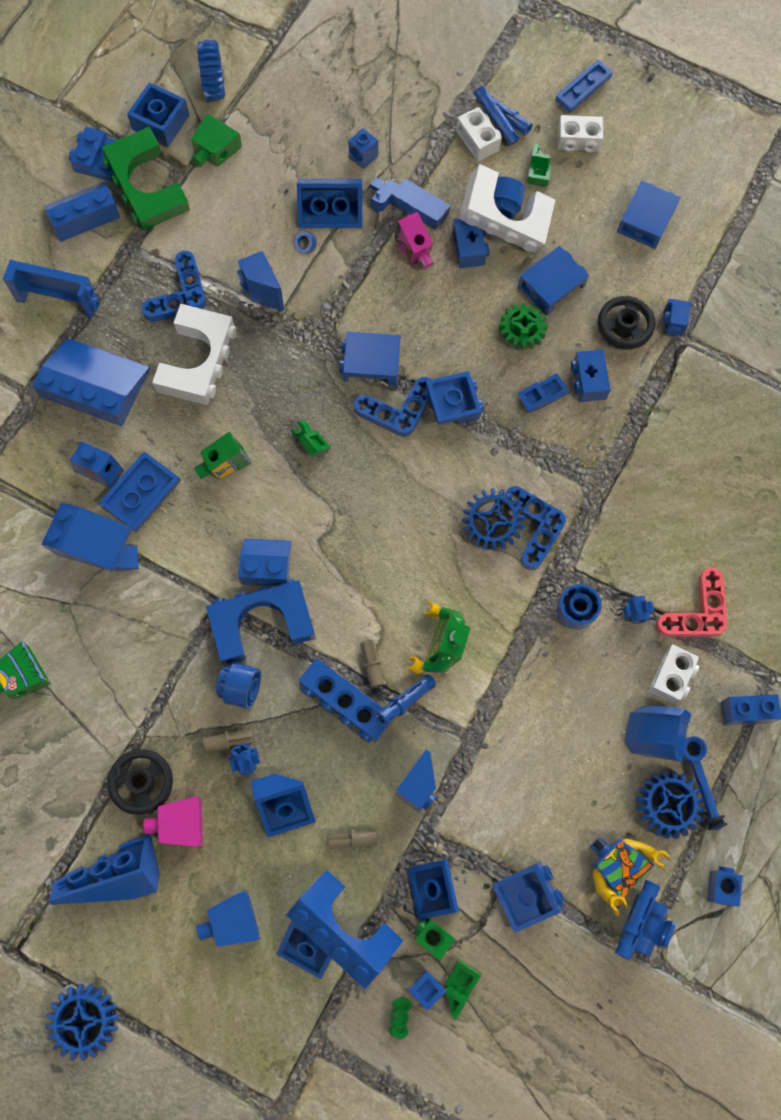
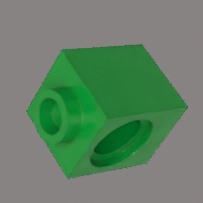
M430 918L427 922L422 920L414 931L417 935L414 940L438 960L442 959L455 941L453 936ZM430 930H436L440 935L439 942L435 945H429L425 940L426 933Z

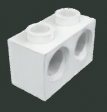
M480 107L457 117L456 132L478 162L499 151L502 140L501 134L498 129L492 126L488 115L483 113Z
M560 116L557 128L558 150L600 151L603 141V117Z
M672 644L666 649L648 692L673 704L681 701V699L685 700L690 690V687L687 686L690 678L693 679L699 669V665H697L699 657ZM677 659L685 664V670H681L676 666ZM667 681H672L675 684V692L667 688Z

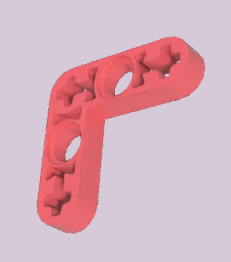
M708 568L699 577L701 613L663 614L656 621V630L660 635L666 637H716L726 630L727 616L724 580L720 570ZM711 574V577L716 579V581L712 584V591L707 592L706 590L711 588V582L706 580V578ZM709 596H714L718 599L719 606L717 608H712L708 605L707 598ZM687 619H693L697 623L696 631H690L686 628L685 621ZM666 620H668L669 624H677L679 622V626H672L669 630H667L666 626H662V624ZM713 620H715L716 624H720V627L716 630L713 626L703 628V624H710Z

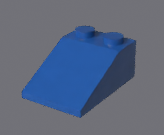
M61 502L41 545L57 556L113 572L132 528L81 507Z

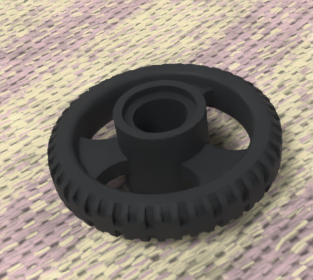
M619 296L612 298V300L610 299L604 304L599 312L597 323L601 336H603V339L608 344L618 349L631 350L643 346L650 340L655 330V316L644 301L632 296ZM621 305L625 306V308L619 311L616 319L606 316L612 308ZM638 311H640L646 319V331H643L637 327L640 320V315ZM614 330L615 334L622 338H627L631 336L632 340H623L617 338L610 331Z
M147 749L132 750L120 756L112 765L107 778V789L113 803L122 811L133 815H145L156 811L158 806L163 805L167 801L173 787V774L168 762L160 754ZM134 759H150V765L146 770L135 768L127 772L124 768L125 764ZM158 774H163L164 784L162 791L152 801L148 794L155 786L154 777ZM144 775L146 783L142 788L137 789L135 787V780L138 776ZM119 783H125L127 789L137 795V801L134 806L126 803L119 795L117 789Z

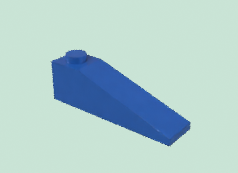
M148 834L119 845V851L108 857L106 854H103L97 858L98 862L87 869L80 867L53 883L49 903L57 905L134 900L156 893L160 871L152 837Z

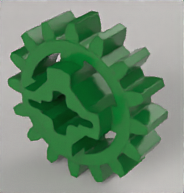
M522 302L521 307L513 304L512 310L507 308L505 315L502 314L499 330L502 331L500 336L501 338L507 337L505 344L512 342L513 349L518 345L521 346L522 351H524L525 346L533 349L534 343L540 345L542 339L546 336L548 324L545 323L546 315L540 316L541 309L533 310V304L529 308L526 307L525 302Z

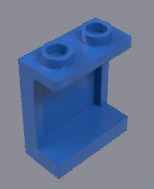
M641 180L620 221L617 233L656 250L681 197L656 187L652 183Z
M559 245L520 275L518 287L548 316L553 312L555 305L579 286L581 288L586 286L589 275L586 269L581 265L579 266L572 258V255Z
M347 331L346 340H342L341 353H345V359L340 360L339 373L344 376V381L348 382L349 377L388 379V385L397 386L401 335Z

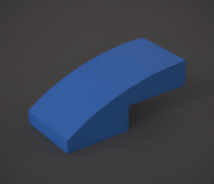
M558 373L539 384L536 382L519 392L518 396L528 412L531 413L569 394V390Z

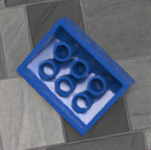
M67 338L43 364L32 386L38 395L44 399L122 427L150 368Z

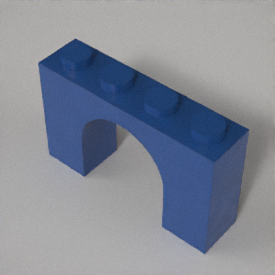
M288 579L287 582H282L279 586H263L258 589V592L250 594L242 592L236 594L233 599L226 601L225 599H217L212 601L211 605L206 606L219 658L223 666L247 659L240 636V625L245 615L258 607H271L283 615L293 645L316 639L300 580Z
M326 870L297 900L286 916L361 987L366 989L379 975L404 940L386 923H383L376 933L367 940L354 938L343 931L333 916L332 904L345 889V886Z

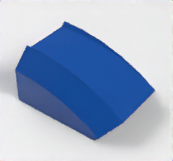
M641 706L630 713L624 741L632 754L682 762L683 748L691 713L683 708Z

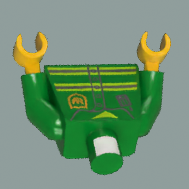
M427 601L426 603L431 605V609L429 612L423 611V613L432 618L439 617L427 659L423 662L415 656H410L409 660L414 664L406 668L415 674H420L423 670L432 673H445L461 660L470 627L465 625L464 617L459 611L445 607L441 608L440 605Z

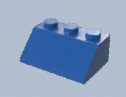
M298 179V228H363L362 179Z
M104 182L44 205L60 242L121 218L116 203Z

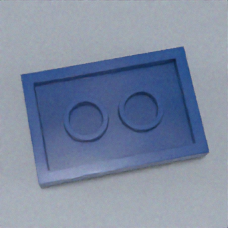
M144 451L104 496L99 505L137 533L180 483L181 479Z

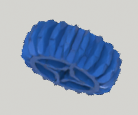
M210 39L200 41L197 44V54L203 94L206 100L219 101V99L225 98V84L219 44L216 40Z
M491 488V495H487L486 491L482 490V498H479L477 494L473 495L477 501L475 504L472 501L467 502V505L472 509L463 510V513L469 517L462 518V522L470 524L464 527L463 530L464 532L472 531L468 536L470 541L477 537L474 543L475 546L478 547L484 542L483 550H487L489 544H492V550L495 552L497 551V544L501 545L502 550L506 549L505 541H508L511 546L514 545L512 536L520 539L521 535L516 530H524L525 527L518 522L526 521V517L518 515L524 512V508H515L520 501L515 499L511 502L513 497L511 492L504 497V489H500L499 494L496 495L495 488ZM495 502L490 511L478 512L483 505ZM502 503L512 511L513 521L501 515ZM497 513V518L501 521L494 522V525L491 527V522L487 518H493ZM475 518L487 524L485 536L477 531ZM498 528H510L504 535L492 538Z
M664 770L660 772V777L654 773L651 775V780L645 779L643 783L646 788H638L639 793L643 797L638 796L635 798V801L642 803V806L636 807V811H643L644 813L643 816L639 817V820H648L645 828L649 830L655 827L653 831L655 836L662 832L664 839H669L670 835H672L673 839H679L680 833L683 836H688V829L691 831L696 830L694 822L699 823L702 821L697 813L704 812V808L698 807V803L704 802V799L701 797L696 798L695 794L699 793L700 789L692 790L691 786L694 784V781L689 780L685 783V774H680L677 778L676 771H671L668 776ZM664 784L678 788L683 794L678 796L672 794L669 789L665 788ZM657 790L658 804L652 808V795ZM678 800L677 802L673 803L674 805H672L670 809L666 808L661 810V808L666 806L668 801ZM687 801V813L685 818L682 819L681 806ZM665 814L670 820L674 821L676 826L667 825L656 816Z
M79 984L77 990L73 987L67 988V995L64 993L58 995L60 1003L52 1002L51 1004L52 1009L56 1012H49L46 1016L48 1019L53 1020V1023L45 1025V1029L53 1030V1033L47 1036V1039H56L57 1041L52 1046V1049L56 1050L62 1046L60 1056L64 1057L70 1051V1060L72 1061L78 1057V1054L81 1061L87 1059L88 1053L92 1058L98 1056V1049L102 1052L107 1049L105 1041L112 1042L114 1040L113 1035L109 1032L118 1030L117 1025L111 1024L112 1021L119 1019L118 1014H111V1011L116 1009L117 1005L112 1004L109 1006L107 1004L112 998L110 994L102 998L103 988H99L94 994V984L88 985L86 990L84 984ZM77 1000V1007H74L73 1017L63 1020L69 1005ZM86 1000L94 1003L101 1014H93L89 1009V1004H86ZM80 1018L87 1021L94 1020L85 1026L78 1023L72 1024V1022ZM102 1024L97 1038L88 1044V1037H90L92 1026ZM66 1029L74 1032L76 1041H79V1044L73 1042L66 1035Z

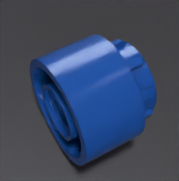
M499 176L494 191V202L500 213L506 218L511 219L516 213L521 211L526 187L517 179Z
M575 584L563 592L558 600L556 611L559 620L566 627L581 630L589 627L596 620L601 612L602 603L599 594L592 587L584 584ZM573 603H581L584 611L579 612L575 610Z
M240 663L223 667L217 680L216 694L218 697L223 698L225 704L248 710L251 709L259 692L261 670Z

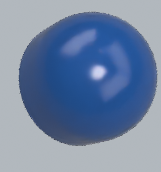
M301 231L296 235L294 245L298 252L303 254L310 253L316 248L317 239L313 233ZM307 237L309 239V246L303 249L300 243L303 238Z

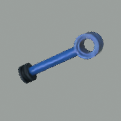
M697 736L685 738L682 761L688 764L691 763L709 819L705 820V823L709 825L707 829L721 830L722 827L728 824L727 822L724 823L725 820L723 818H725V815L719 816L700 761L707 754V745L702 738ZM689 743L696 749L694 756H691L687 751Z

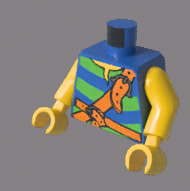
M598 836L590 844V847L599 855L598 859L592 864L594 868L592 875L596 891L611 905L612 911L616 916L620 915L616 906L623 905L628 910L624 897L654 866L652 861H655L661 870L666 869L665 865L659 863L662 858H667L671 861L667 852L657 851L643 842L627 838L615 840L609 845L601 836Z

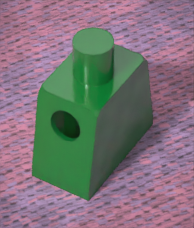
M207 113L192 137L191 141L195 154L191 159L198 167H202L206 161L215 166H220L241 149L240 133Z

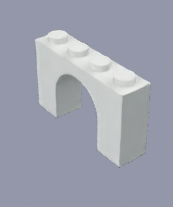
M479 164L470 174L459 219L471 226L485 230L488 234L505 239L508 243L516 244L528 252L536 253L546 243L555 199L536 191L526 202L522 221L510 220L500 213L494 202V191L499 173Z
M180 304L174 321L177 334L206 342L211 347L210 355L202 365L192 369H183L159 363L152 383L157 393L208 406L210 398L213 399L215 396V383L217 378L220 379L222 376V363L224 359L228 358L230 346L228 345L230 339L235 337L236 326H234L231 316Z

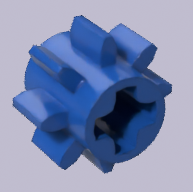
M636 596L628 599V605H625L623 608L625 619H632L633 624L649 621V615L655 612L652 601L647 602L645 596Z
M240 744L234 747L232 755L228 756L232 772L238 770L240 775L253 773L257 768L256 764H260L256 747L250 749L248 744Z

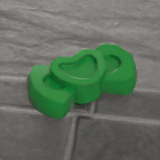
M405 997L396 998L392 1002L393 1008L390 1014L391 1019L388 1033L397 1040L405 1038L409 1033L406 1025L409 1021L408 1012L412 1008V1003Z

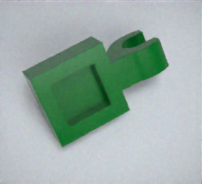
M306 420L297 422L301 431L299 428L291 430L294 437L300 438L299 441L312 457L326 454L331 448L318 431H312Z

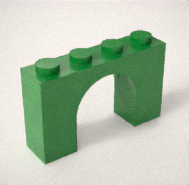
M150 127L102 147L104 156L101 157L107 169L111 168L113 172L111 178L116 188L121 187L123 191L120 195L126 207L130 205L133 210L130 213L135 225L140 224L143 231L190 210L188 200L179 182L153 193L139 191L130 183V176L137 166L161 156L159 144Z

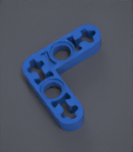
M181 251L175 257L183 291L146 300L142 305V312L148 321L156 322L176 317L179 307L170 309L168 305L172 301L184 304L183 299H186L188 306L199 309L205 307V294L195 257L191 252ZM187 259L190 268L188 270H185L183 260ZM188 277H195L197 279L192 285L185 283ZM193 297L198 298L197 303H194ZM162 304H164L166 311L162 310ZM154 307L155 313H151L150 308Z
M421 377L415 382L401 410L371 396L360 395L354 401V411L356 415L399 436L408 437L414 432L430 402L427 390L424 391L422 398L419 395L421 387H424L425 382L431 379ZM412 402H417L420 404L421 409L414 412L408 408V405ZM368 403V408L360 409V404ZM381 411H387L391 417L383 421L378 418V414ZM407 416H409L408 427L401 429V424H404Z
M512 486L508 488L504 497L510 492L513 496L518 494L520 503L515 508L521 507L525 499H527L524 512L520 513V515L539 525L521 557V564L525 569L536 570L542 564L566 523V516L559 509L526 490ZM536 504L541 508V513L533 515L529 512L528 507ZM558 517V523L555 524L552 531L549 530L548 527L551 524V519ZM541 534L547 535L550 543L548 545H541L538 543L537 537ZM536 548L539 552L535 558L536 561H533L531 564L528 562L529 558L527 556H531Z

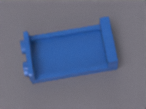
M15 260L9 261L3 280L16 302L25 303L28 293L31 292L79 303L82 305L87 317L90 318L98 310L100 301L88 277Z

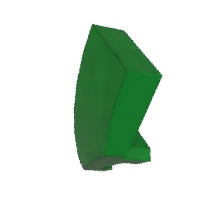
M534 143L527 183L548 187L551 157L548 154L544 155L539 150L540 146Z
M461 959L458 960L445 982L446 995L449 1000L451 1016L454 1020L459 1016L467 1002V998L481 977L479 971Z

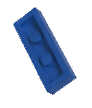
M596 60L556 95L555 102L571 113L612 77L613 71L600 60Z

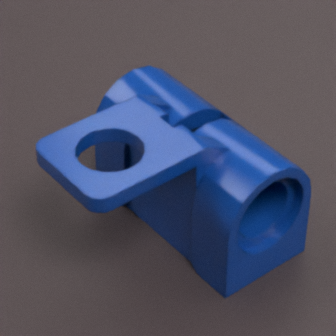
M636 894V897L634 899L633 905L631 907L625 925H627V922L630 919V916L639 897V894ZM654 901L642 931L644 935L642 939L638 940L634 951L651 957L655 945L664 948L668 947L676 923L664 920L668 911L667 906ZM622 931L618 943L620 942L621 937H622V934H623L624 931Z

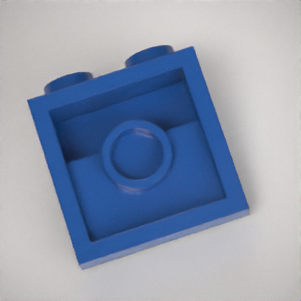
M85 127L84 131L79 132L76 141L78 145L76 149H71L69 153V161L74 172L113 182L111 178L113 172L111 168L107 169L101 157L104 156L102 147L117 140L108 138L104 131Z
M469 371L425 382L437 425L454 421L460 424L480 419L484 411L483 402L477 397V384L475 379L471 378Z
M541 861L492 884L514 933L559 914L564 910L562 906L565 904L564 897L559 889H554L550 881L553 879V874L549 866H543Z

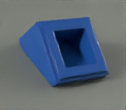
M124 546L115 565V572L139 569L137 546Z

